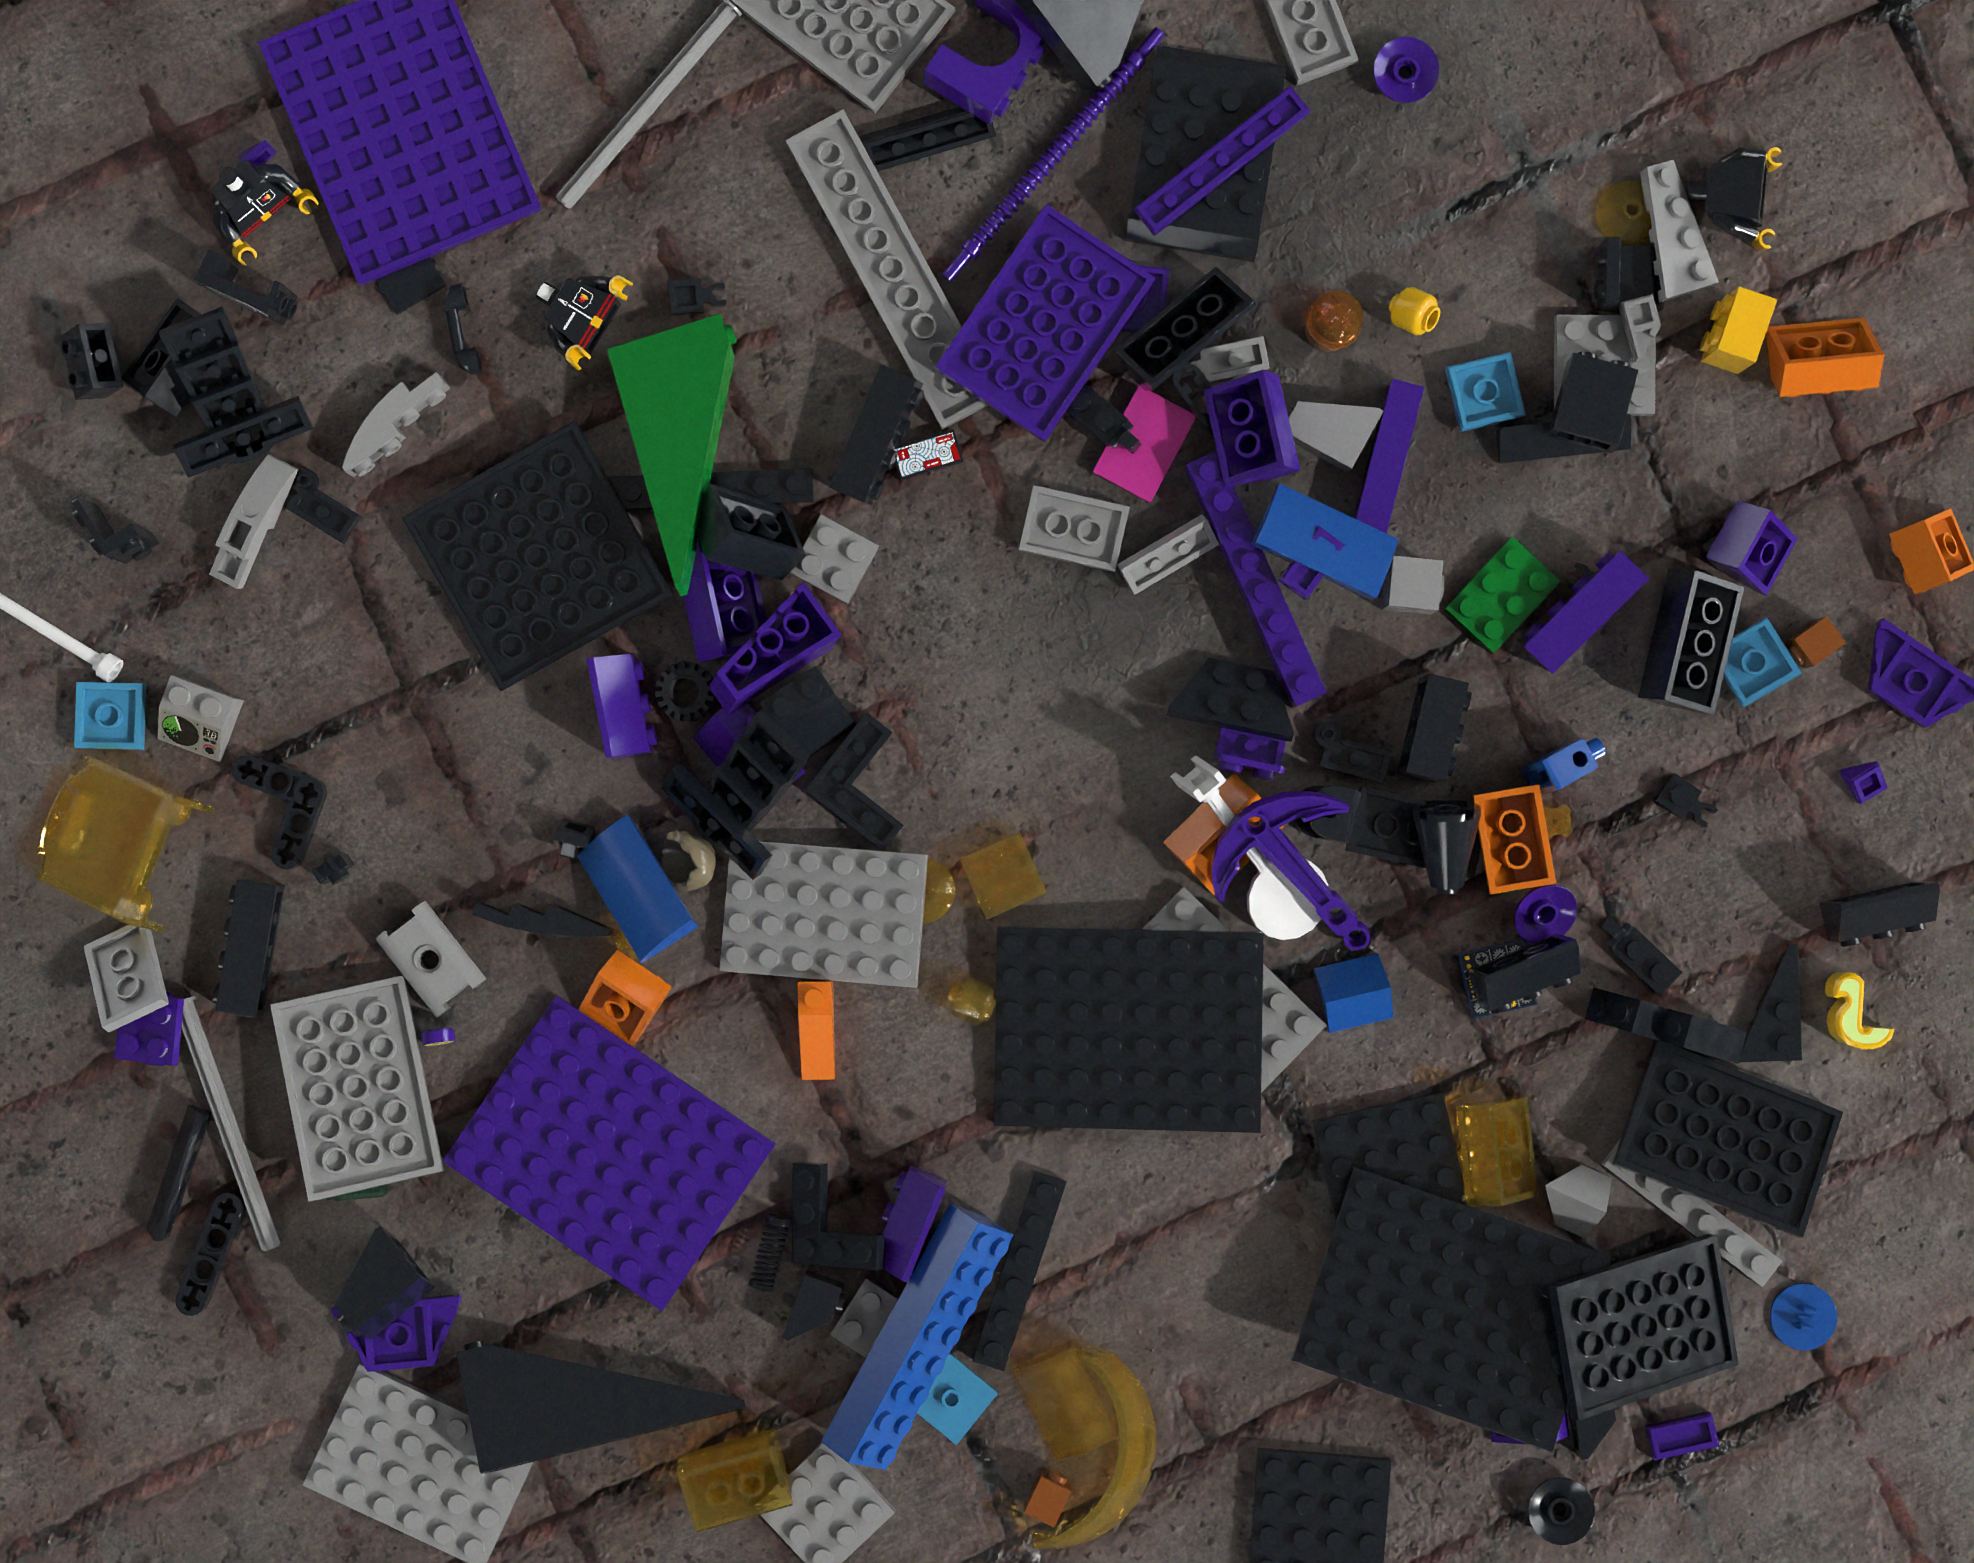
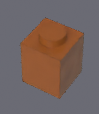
M1827 616L1816 619L1785 641L1790 648L1788 652L1798 666L1802 665L1803 668L1817 665L1846 644Z
M1041 1469L1024 1503V1513L1055 1527L1072 1491L1071 1484L1067 1482L1068 1478L1056 1470L1050 1469L1048 1473Z

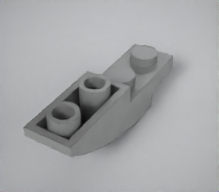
M436 372L412 391L406 384L400 382L387 393L369 413L355 434L342 466L344 471L352 477L356 475L359 477L363 476L375 467L374 462L383 455L388 457L398 451L402 446L400 442L406 439L399 427L412 424L420 417L418 412L428 405L431 407L437 405L446 397L445 392L450 387L443 377Z
M272 455L265 457L241 492L215 544L220 549L209 575L236 589L244 587L267 530L274 529L298 472L297 468Z

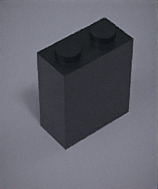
M1581 351L1573 353L1565 367L1548 436L1613 453L1620 444L1638 369L1630 368L1629 363L1620 360H1612L1610 362L1600 360L1596 354Z

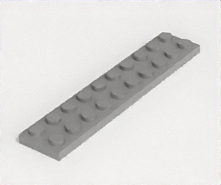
M844 109L787 139V146L912 376L923 383L921 388L924 390L923 396L941 429L943 430L988 406L935 370V366L962 326Z

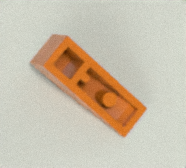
M800 980L798 982V1020L802 1080L835 1079L834 982L830 980Z

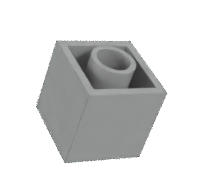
M1393 556L1384 580L1382 610L1427 615L1437 612L1444 592L1443 560Z

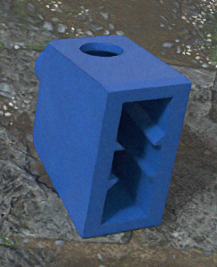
M1596 737L1587 742L1581 738L1549 752L1520 769L1529 786L1540 785L1541 795L1558 791L1597 769L1596 759L1605 755V748Z

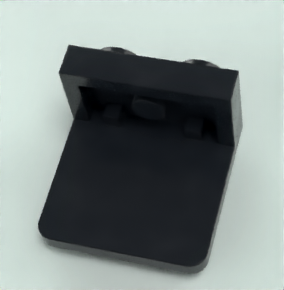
M1607 237L1596 248L1595 266L1598 267V279H1596L1594 285V299L1597 300V311L1620 312L1619 303L1653 294L1657 311L1663 310L1665 301L1659 303L1660 278L1659 275H1655L1653 264L1657 260L1655 246L1621 245V237Z
M78 496L71 500L75 507L72 510L75 519L82 527H87L92 535L89 538V542L100 556L104 555L111 560L114 559L126 564L133 559L138 561L149 556L152 553L151 548L159 544L153 532L132 523L114 533L97 504Z

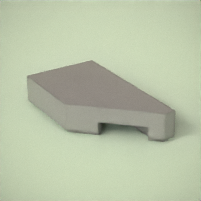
M1653 294L1618 304L1634 363L1642 360L1650 343L1661 327Z

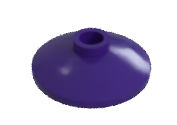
M1400 37L1385 44L1378 52L1374 61L1373 75L1377 87L1386 97L1400 103H1412L1425 98L1435 87L1439 77V62L1435 52L1425 42L1413 37ZM1407 69L1410 72V77L1402 78L1399 75V70Z
M1561 885L1538 886L1525 894L1517 904L1513 918L1515 929L1524 940L1530 943H1535L1556 933L1564 935L1575 921L1577 902L1573 894Z

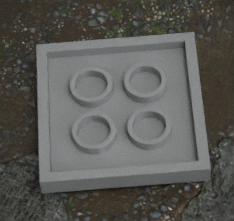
M1556 315L1554 317V409L1567 361L1573 353L1586 351L1596 354L1600 360L1608 362L1620 360L1629 363L1630 368L1638 369L1628 413L1631 416H1653L1655 414L1656 336L1650 343L1642 360L1634 363L1621 315Z
M822 1442L754 1507L804 1563L844 1562L896 1510L854 1464L846 1462Z

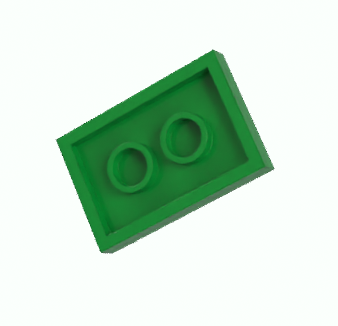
M1512 536L1443 610L1489 653L1494 654L1561 581Z

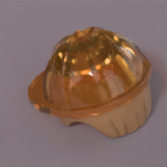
M1331 291L1315 300L1307 310L1305 319V333L1309 342L1315 348L1324 352H1335L1354 343L1363 324V310L1360 303L1352 295L1344 291Z

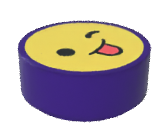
M453 1028L424 1031L421 1034L422 1046L456 1042L455 1031Z

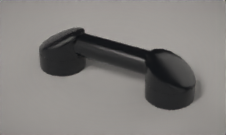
M463 283L451 285L448 289L444 311L453 354L461 366L469 374L473 375L482 373V366L477 348L466 349L458 311L469 309V303Z

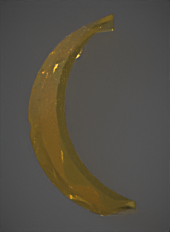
M1080 1345L1079 1349L1080 1358L1095 1371L1106 1387L1117 1415L1119 1451L1110 1484L1093 1510L1085 1518H1080L1072 1523L1067 1531L1057 1536L1034 1532V1549L1073 1547L1105 1534L1130 1513L1148 1484L1151 1476V1465L1156 1455V1427L1153 1412L1143 1387L1131 1370L1113 1352Z

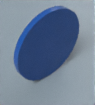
M1798 1283L1784 1288L1775 1297L1770 1308V1324L1777 1338L1785 1345L1797 1350H1812L1825 1344L1833 1335L1837 1324V1311L1833 1300L1824 1290L1812 1284Z

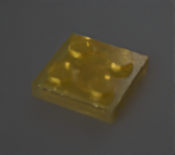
M1020 832L960 859L986 920L1047 893Z

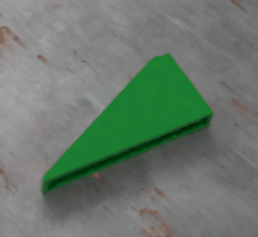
M721 314L607 349L674 585L681 597L688 594L698 544L697 530L705 491L710 484L735 359L731 344L737 343L732 325H725Z

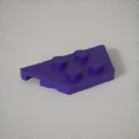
M1879 619L1876 623L1868 691L1921 728L1934 724L1941 720L1942 717L1954 713L1974 700V680L1886 619Z
M462 1295L422 1298L372 1340L363 1335L357 1337L352 1331L349 1333L344 1328L348 1334L346 1337L351 1346L359 1352V1359L367 1372L434 1366L437 1364L461 1303ZM336 1306L331 1308L334 1318H337L341 1314Z

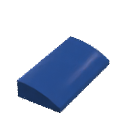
M1279 483L1251 545L1289 563L1291 561L1299 562L1302 566L1324 574V579L1372 600L1377 598L1396 550L1398 539ZM1320 526L1346 546H1343L1338 551L1335 549V545L1321 535L1317 541L1312 538L1315 535V530Z
M628 814L598 835L577 856L641 963H644L698 928V925L639 828Z

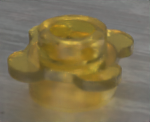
M1560 805L1558 808L1551 809L1548 806H1543L1548 837L1551 838L1553 835L1570 836L1573 831L1570 818L1571 809L1567 805ZM1555 818L1558 820L1557 825H1554L1552 822Z

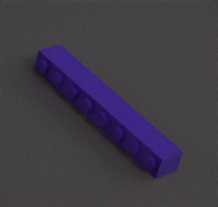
M1217 451L1188 463L1184 469L1219 543L1218 546L1291 707L1294 708L1327 693L1263 550L1251 545L1255 536L1254 530L1234 486L1224 485Z

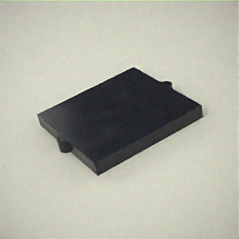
M426 258L376 279L381 287L379 292L387 297L397 315L446 287L444 280L435 267L436 261L434 259Z

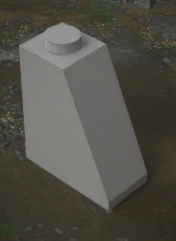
M1298 401L1293 409L1286 408L1294 444L1346 473L1354 466L1383 413V410L1377 407Z

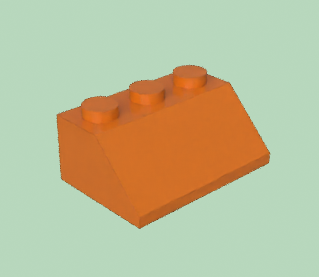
M1865 317L1768 327L1766 338L1770 376L1780 397H1796L1817 393L1829 394L1831 392L1848 390L1861 391L1879 387L1885 354Z
M1235 773L1218 788L1220 797L1235 816L1247 806L1261 799ZM1203 803L1163 843L1214 896L1215 892L1211 876L1212 860L1218 839L1226 827L1209 804ZM1252 817L1249 821L1257 822L1260 817ZM1246 853L1239 859L1240 868L1237 873L1250 861Z
M1540 785L1473 795V803L1481 807L1478 832L1489 894L1556 884Z

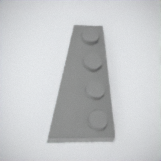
M1674 160L1649 166L1640 171L1646 213L1650 214L1652 228L1649 230L1650 243L1655 244L1657 258L1653 262L1655 275H1659L1660 278L1659 303L1719 283Z

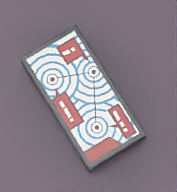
M954 429L897 446L895 449L898 452L895 464L900 481L963 463Z

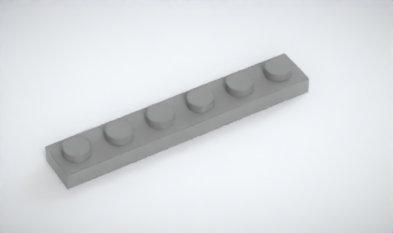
M1620 1140L1616 1143L1601 1163L1604 1167L1695 1237L1706 1234L1718 1235L1721 1257L1759 1286L1763 1287L1782 1263L1781 1259L1704 1200L1612 1165Z

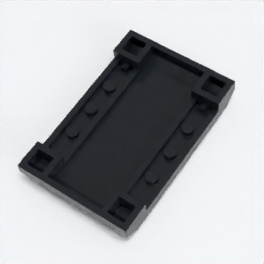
M1157 45L1125 241L1254 262L1260 237L1275 142L1155 236L1137 216L1134 208L1284 90L1287 66Z

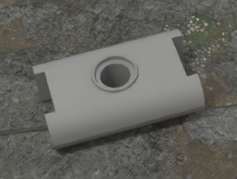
M424 901L411 910L415 916L394 933L390 930L382 932L375 940L437 1018L451 1008L447 1003L450 999L468 985L474 989L487 979L428 903ZM428 950L434 951L439 957L438 965L433 969L427 967L424 963L423 957Z

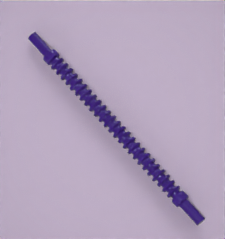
M1155 27L1135 51L1131 50L1124 57L1125 62L1120 63L1118 66L1119 70L1112 72V80L1102 87L1100 92L1094 91L1095 98H1088L1089 105H1082L1083 111L1081 113L1076 112V119H1070L1069 127H1063L1064 133L1057 134L1058 140L1051 141L1052 147L1045 148L1046 154L1039 155L1040 161L1033 162L1034 168L1027 169L1028 175L1021 176L1020 178L1022 182L1014 184L1016 189L1008 191L1009 197L1002 198L1003 204L996 205L997 211H990L991 218H984L985 225H978V233L972 232L973 238L964 241L961 245L962 251L941 274L948 282L951 283L971 259H977L981 255V248L988 246L987 240L994 239L993 233H1000L999 226H1006L1005 219H1012L1011 213L1013 211L1018 212L1017 206L1019 204L1024 205L1023 199L1025 197H1031L1029 192L1037 190L1036 184L1043 183L1042 177L1049 176L1048 170L1055 169L1054 163L1061 162L1060 156L1067 155L1066 149L1073 148L1072 142H1078L1080 139L1078 135L1086 133L1085 127L1092 126L1091 120L1098 119L1097 113L1104 112L1103 106H1110L1109 99H1116L1115 92H1122L1121 86L1128 85L1127 79L1134 78V71L1138 72L1143 68L1145 58L1165 36L1159 28Z

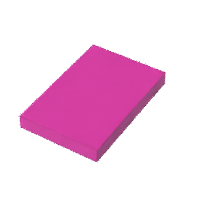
M1138 386L1123 415L1134 426L1130 433L1139 439L1142 445L1134 454L1130 453L1120 443L1115 449L1111 446H1106L1092 474L1150 504L1192 427L1196 416L1149 390L1145 391L1142 387Z

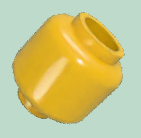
M1407 287L1400 293H1396L1389 304L1392 324L1416 336L1430 332L1436 326L1440 317L1437 299L1433 295L1415 287Z

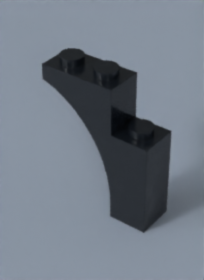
M1593 988L1585 1016L1586 1020L1736 1064L1739 1062L1747 1034L1745 1031L1598 988Z

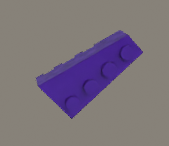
M802 582L746 644L717 672L709 689L729 714L832 650L842 634L804 582Z

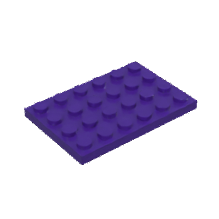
M1046 204L935 366V370L1045 443L1156 278Z

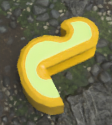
M1841 971L1832 974L1827 979L1825 985L1826 996L1837 998V1001L1830 1008L1827 1015L1826 1023L1830 1035L1840 1044L1859 1049H1876L1890 1041L1895 1029L1862 1026L1863 979L1852 972Z

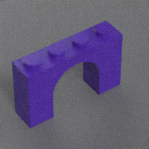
M975 0L976 8L1004 24L1013 33L1018 50L1011 59L997 66H981L969 61L942 44L924 72V85L989 125L996 115L1000 118L1003 116L1011 101L1008 99L1013 89L1016 91L1021 89L1028 76L1025 73L1030 63L1036 65L1045 50L1042 47L1045 40L1015 0Z

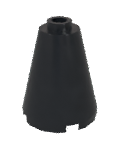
M1445 799L1428 801L1427 808L1420 809V803L1413 807V817L1430 886L1437 889V892L1440 894H1455L1457 889L1462 888L1465 884L1481 816V807L1474 803V809L1467 807V801Z

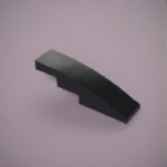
M479 902L472 913L473 916L505 927L543 935L600 937L611 936L615 930L556 904H549L544 914L520 903H513L508 913L487 903Z

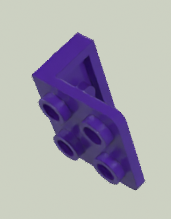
M1220 727L1213 762L1219 763V770L1239 774V772L1242 773L1243 769L1253 771L1252 777L1275 780V776L1282 775L1285 771V767H1282L1281 763L1286 741Z

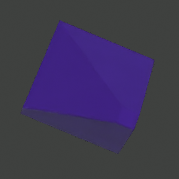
M263 140L242 151L237 157L240 162L248 160L255 165L265 164L277 151L266 140Z
M1877 761L1844 768L1839 771L1859 805L1888 788Z

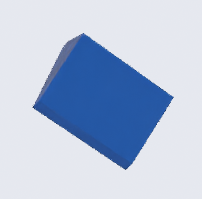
M1378 953L1313 968L1329 1033L1394 1018L1391 986Z

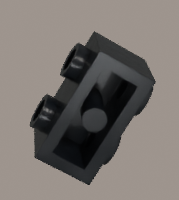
M109 323L77 324L60 336V349L66 359L69 371L68 383L71 389H73L75 400L107 398L124 387Z

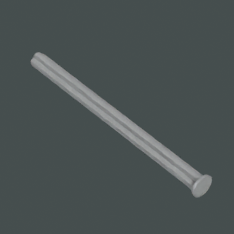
M720 0L721 4L557 193L556 198L563 206L571 209L734 18L736 16L741 17L742 13L729 0Z
M196 996L184 999L182 1032L262 1251L274 1249L280 1245V1240L193 1000H196Z

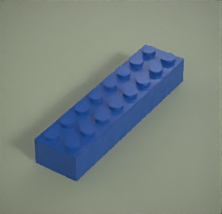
M952 1204L949 1205L821 1441L824 1445L848 1463L882 1470L887 1469L888 1465L895 1459L897 1449L904 1436L910 1431L913 1419L920 1406L927 1400L933 1382L942 1372L945 1360L952 1347L959 1341L961 1331L969 1316L974 1313L977 1301L984 1288L991 1282L993 1272L1001 1257L1006 1254L1009 1242L1014 1234L984 1215Z

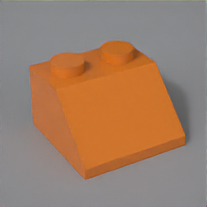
M1951 508L1889 534L1891 549L1894 555L1900 559L1904 569V580L1912 588L1914 595L1948 583L1974 570V561Z
M616 950L596 975L578 1010L631 1046H634L661 1007L672 986L663 981L659 976L645 969L631 957Z

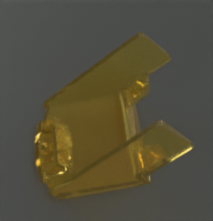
M86 755L82 760L87 763L77 775L70 773L49 811L38 847V853L43 854L42 872L36 871V878L123 923L163 933L166 928L165 926L147 918L153 905L152 893L147 888V884L172 825L179 826L188 819L192 808L209 814H213L215 808L189 797L181 791Z

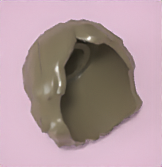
M675 830V832L667 833L664 842L665 849L662 850L661 866L678 892L696 890L706 886L712 879L716 866L715 850L711 844L701 837L691 836L687 831L679 832Z

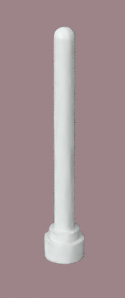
M0 593V609L90 663L92 669L96 671V676L106 682H112L118 676L123 667V660L111 653H97Z

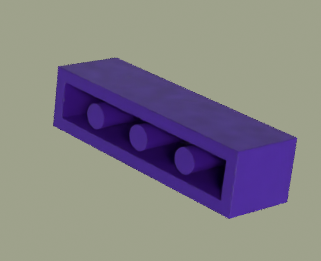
M1610 550L1605 553L1595 564L1599 569L1590 578L1586 574L1583 575L1571 587L1574 593L1566 601L1560 598L1547 611L1550 617L1542 625L1536 622L1523 635L1527 640L1522 645L1552 674L1649 580L1620 550H1617L1614 554Z

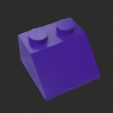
M1737 500L1734 508L1727 515L1725 524L1717 539L1711 544L1706 558L1720 572L1767 596L1798 538L1771 510Z

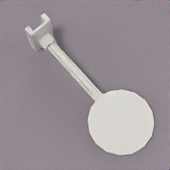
M1195 755L1191 761L1196 767L1185 777H1181L1175 772L1170 777L1179 788L1197 801L1208 803L1224 826L1227 827L1235 815L1219 795L1218 787L1226 782V779L1219 770ZM1252 847L1248 850L1246 855L1258 869V873L1252 879L1247 893V911L1253 924L1267 936L1280 940L1299 938L1313 930L1322 919L1316 913L1315 906L1272 862H1269L1257 847ZM1307 860L1308 863L1312 866V868L1317 872V874L1328 886V883L1324 877L1323 872L1311 861Z

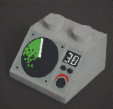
M171 675L159 705L157 739L221 762L244 700L185 678Z

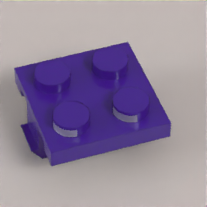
M166 992L168 1005L117 1028L114 1059L146 1062L148 1065L156 1066L178 1065L184 999L175 998L171 992Z

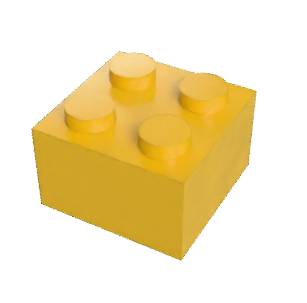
M1739 286L1730 294H1726L1721 301H1717L1710 316V319L1714 320L1711 332L1707 331L1700 344V351H1703L1700 362L1735 374H1739L1756 363L1777 299Z

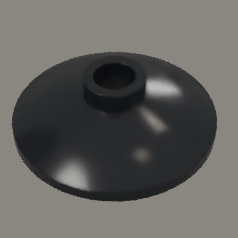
M1555 1477L1542 1482L1533 1491L1528 1502V1518L1533 1530L1543 1540L1555 1545H1568L1579 1541L1589 1532L1595 1518V1506L1590 1493L1582 1484L1570 1478ZM1563 1503L1564 1510L1561 1513H1554L1553 1507L1555 1504Z

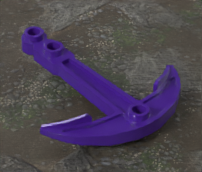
M1301 791L1281 792L1257 800L1244 808L1231 820L1217 842L1211 870L1217 901H1224L1229 883L1240 868L1239 859L1252 847H1257L1315 906L1316 913L1336 935L1343 936L1344 943L1349 949L1360 950L1365 948L1370 942L1367 925L1358 921L1357 915L1336 891L1331 890L1280 829L1281 826L1300 816L1303 822H1307L1325 815L1348 813L1349 804L1326 794ZM1252 817H1260L1257 822L1249 821ZM1333 908H1341L1338 912L1330 911ZM1354 930H1361L1358 934H1350Z

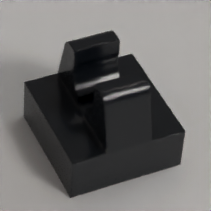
M564 818L556 827L553 839L563 842L561 856L574 859L575 854L579 853L580 847L586 848L592 841L595 827Z

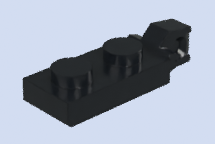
M1084 384L1066 412L1106 446H1111L1115 449L1120 443L1130 453L1134 454L1142 445L1139 439L1130 433L1134 426L1127 417L1087 384Z
M1606 917L1598 925L1611 938L1606 943L1610 948L1609 951L1657 996H1661L1683 973L1639 930L1632 927L1628 922L1621 926L1612 917Z

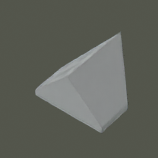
M1580 1164L1577 1168L1546 1184L1545 1187L1554 1225L1586 1239L1607 1212L1612 1178Z

